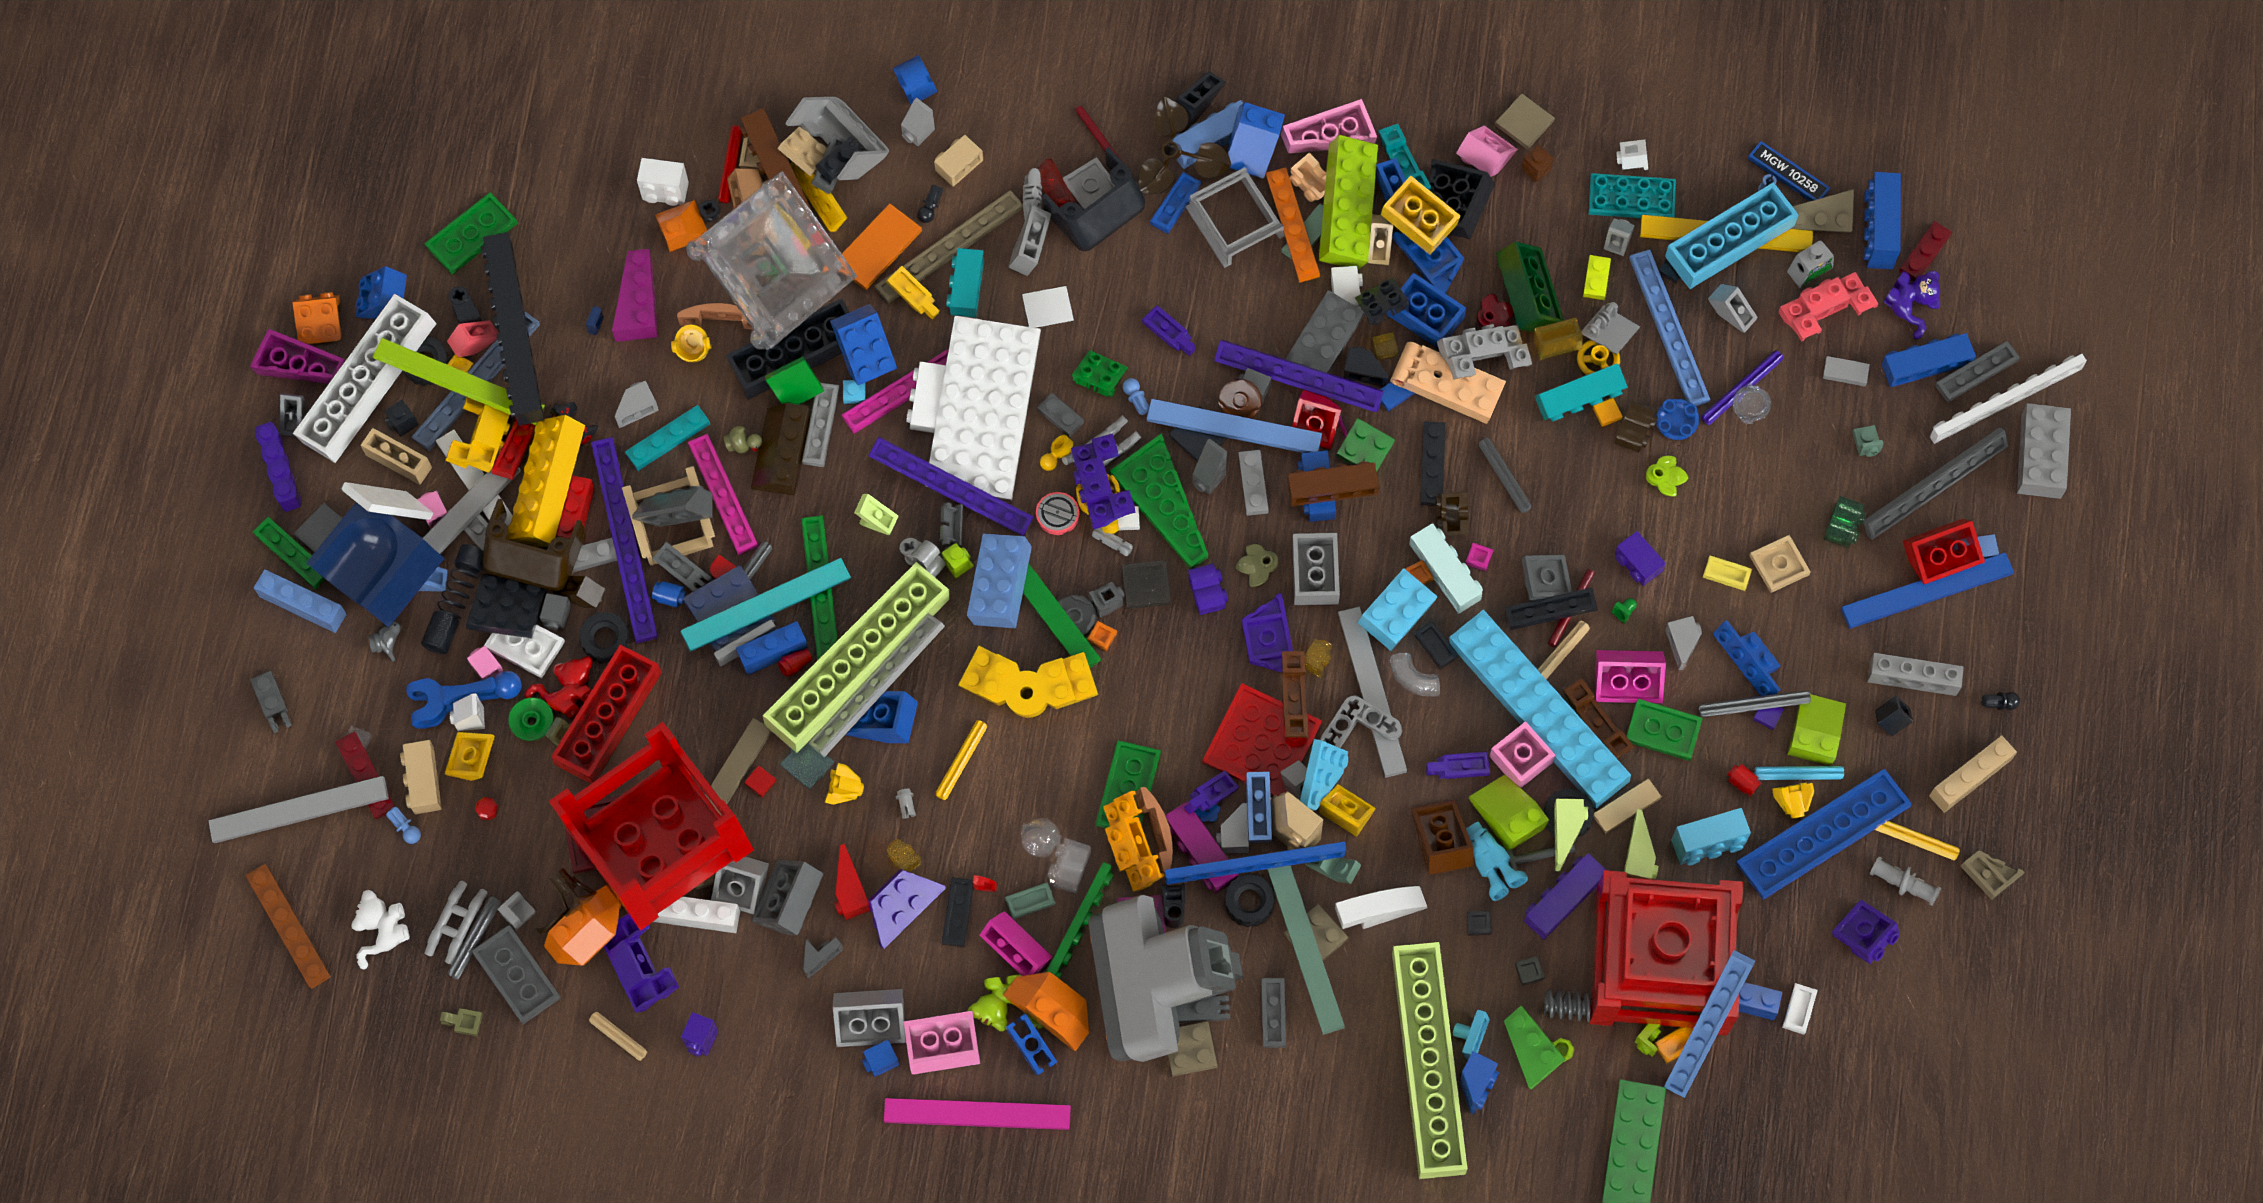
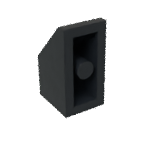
M1349 347L1344 378L1382 387L1386 386L1388 374L1373 353L1363 347Z

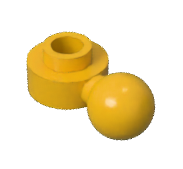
M1066 435L1057 437L1051 445L1052 452L1041 457V467L1046 471L1053 470L1057 466V458H1062L1071 453L1073 441Z

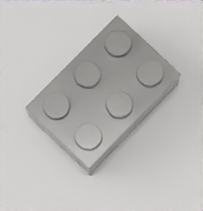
M1337 533L1293 534L1294 605L1339 604Z

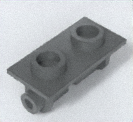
M943 503L941 507V522L946 523V525L940 526L939 541L945 547V550L955 543L961 546L963 504L952 507L951 503Z

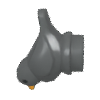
M393 622L389 628L387 626L381 628L379 633H373L374 635L368 636L372 653L383 651L392 662L396 661L393 648L401 630L397 622Z

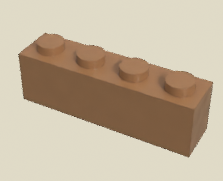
M735 168L727 180L745 254H768L776 245L777 238L773 232L772 217L769 215L768 201L764 194L763 180L760 178L759 169Z

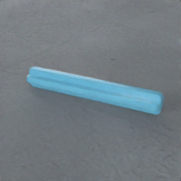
M1842 766L1755 767L1754 774L1759 777L1758 780L1843 779L1844 768Z

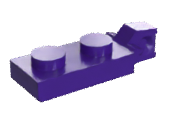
M1156 305L1142 319V323L1176 351L1181 349L1188 356L1195 351V344L1190 341L1191 336L1188 334V331L1159 306Z
M1475 752L1443 755L1437 758V762L1427 763L1426 773L1427 775H1439V779L1489 776L1488 753Z
M1223 771L1196 788L1190 795L1192 799L1184 808L1189 814L1198 808L1203 812L1236 792L1239 787L1229 774Z

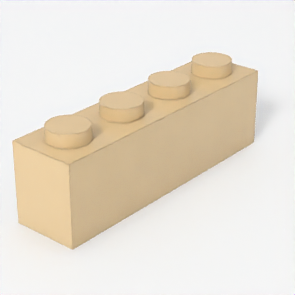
M2000 736L1937 785L1929 795L1930 798L1945 813L2014 758L2017 751L2003 736Z

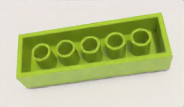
M1338 135L1329 144L1319 261L1342 267L1357 266L1358 270L1368 262L1377 144Z

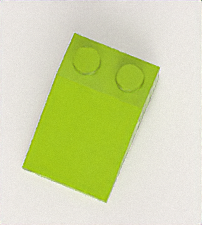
M1810 694V703L1799 704L1787 755L1832 766L1836 759L1846 703Z
M1506 775L1501 776L1469 796V800L1508 851L1544 830L1549 821L1536 801Z

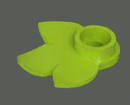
M1673 456L1659 458L1657 463L1651 465L1646 471L1648 483L1657 486L1660 492L1666 496H1676V486L1688 480L1686 472L1680 467H1676V458Z

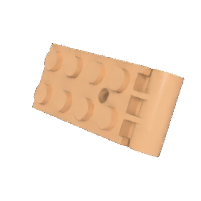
M1414 342L1406 343L1390 380L1398 387L1405 388L1485 424L1490 420L1506 382L1474 368L1476 375L1453 380L1450 368L1439 352L1423 345L1421 347Z

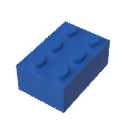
M1413 273L1401 288L1408 299L1409 305L1406 306L1405 310L1397 314L1393 308L1394 316H1392L1390 311L1387 314L1439 349L1437 341L1450 337L1465 318L1466 307Z
M870 304L830 321L850 377L857 385L897 369L878 313Z

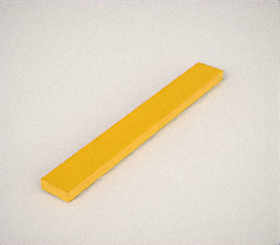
M1642 215L1640 237L1676 241L1708 221ZM1789 229L1762 245L1759 249L1802 252L1812 246L1813 231Z

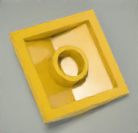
M457 732L445 774L470 781L482 778L495 736L492 734Z

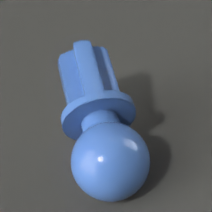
M1129 378L1123 383V391L1127 395H1131L1128 398L1129 402H1133L1138 413L1144 415L1149 412V405L1144 398L1145 393L1144 391H1139L1140 385L1136 379Z
M393 807L387 812L386 816L395 825L396 831H403L405 842L414 844L419 841L421 837L420 830L415 826H410L408 823L411 820H407L397 807Z

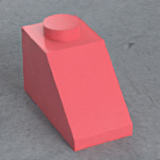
M490 320L463 323L456 327L447 342L458 357L472 356L497 340L496 334H499V332Z

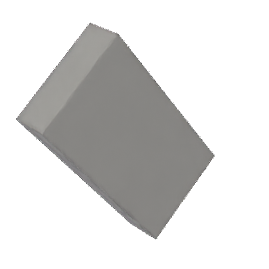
M1827 356L1822 379L1866 386L1870 364Z

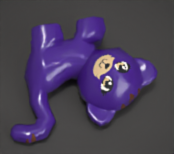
M1903 271L1894 284L1896 288L1893 287L1883 302L1898 317L1917 325L1918 329L1913 333V338L1920 339L1924 336L1927 327L1924 320L1912 315V303L1915 301L1918 304L1927 305L1931 309H1939V273L1930 271L1925 275L1917 276L1913 283H1909L1910 276L1907 272Z

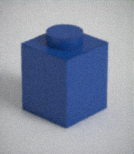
M889 1040L863 1051L865 1059L862 1060L867 1073L872 1071L874 1077L899 1066L898 1059Z

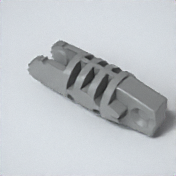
M1036 168L1030 169L1024 179L1023 212L1025 220L1032 205L1040 209L1042 207L1041 175Z

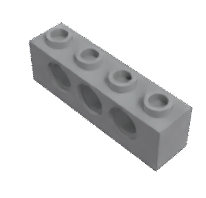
M1874 653L1869 661L1867 682L1957 696L1962 687L1964 666Z

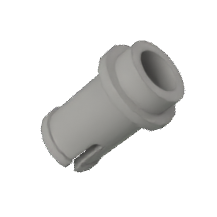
M910 789L897 791L896 799L899 800L903 819L910 818L909 815L911 817L916 816L912 801L914 795Z

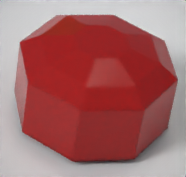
M488 797L477 801L475 808L479 817L488 821L497 816L499 809L494 799Z

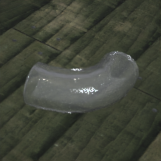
M1398 653L1390 656V666L1395 679L1404 689L1419 696L1435 697L1440 695V683L1437 674L1430 675L1419 672L1414 667L1411 654Z

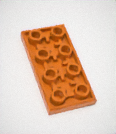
M889 204L833 262L834 266L863 289L867 290L922 232V227L892 204Z

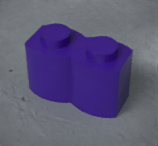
M1214 564L1188 570V578L1199 615L1225 609V602H1228L1226 590H1221L1219 582H1222L1220 569H1215Z

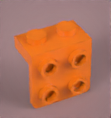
M333 292L320 293V297L312 298V294L299 295V299L292 302L298 341L312 344L339 341L342 334L337 307L341 303L340 295H333Z

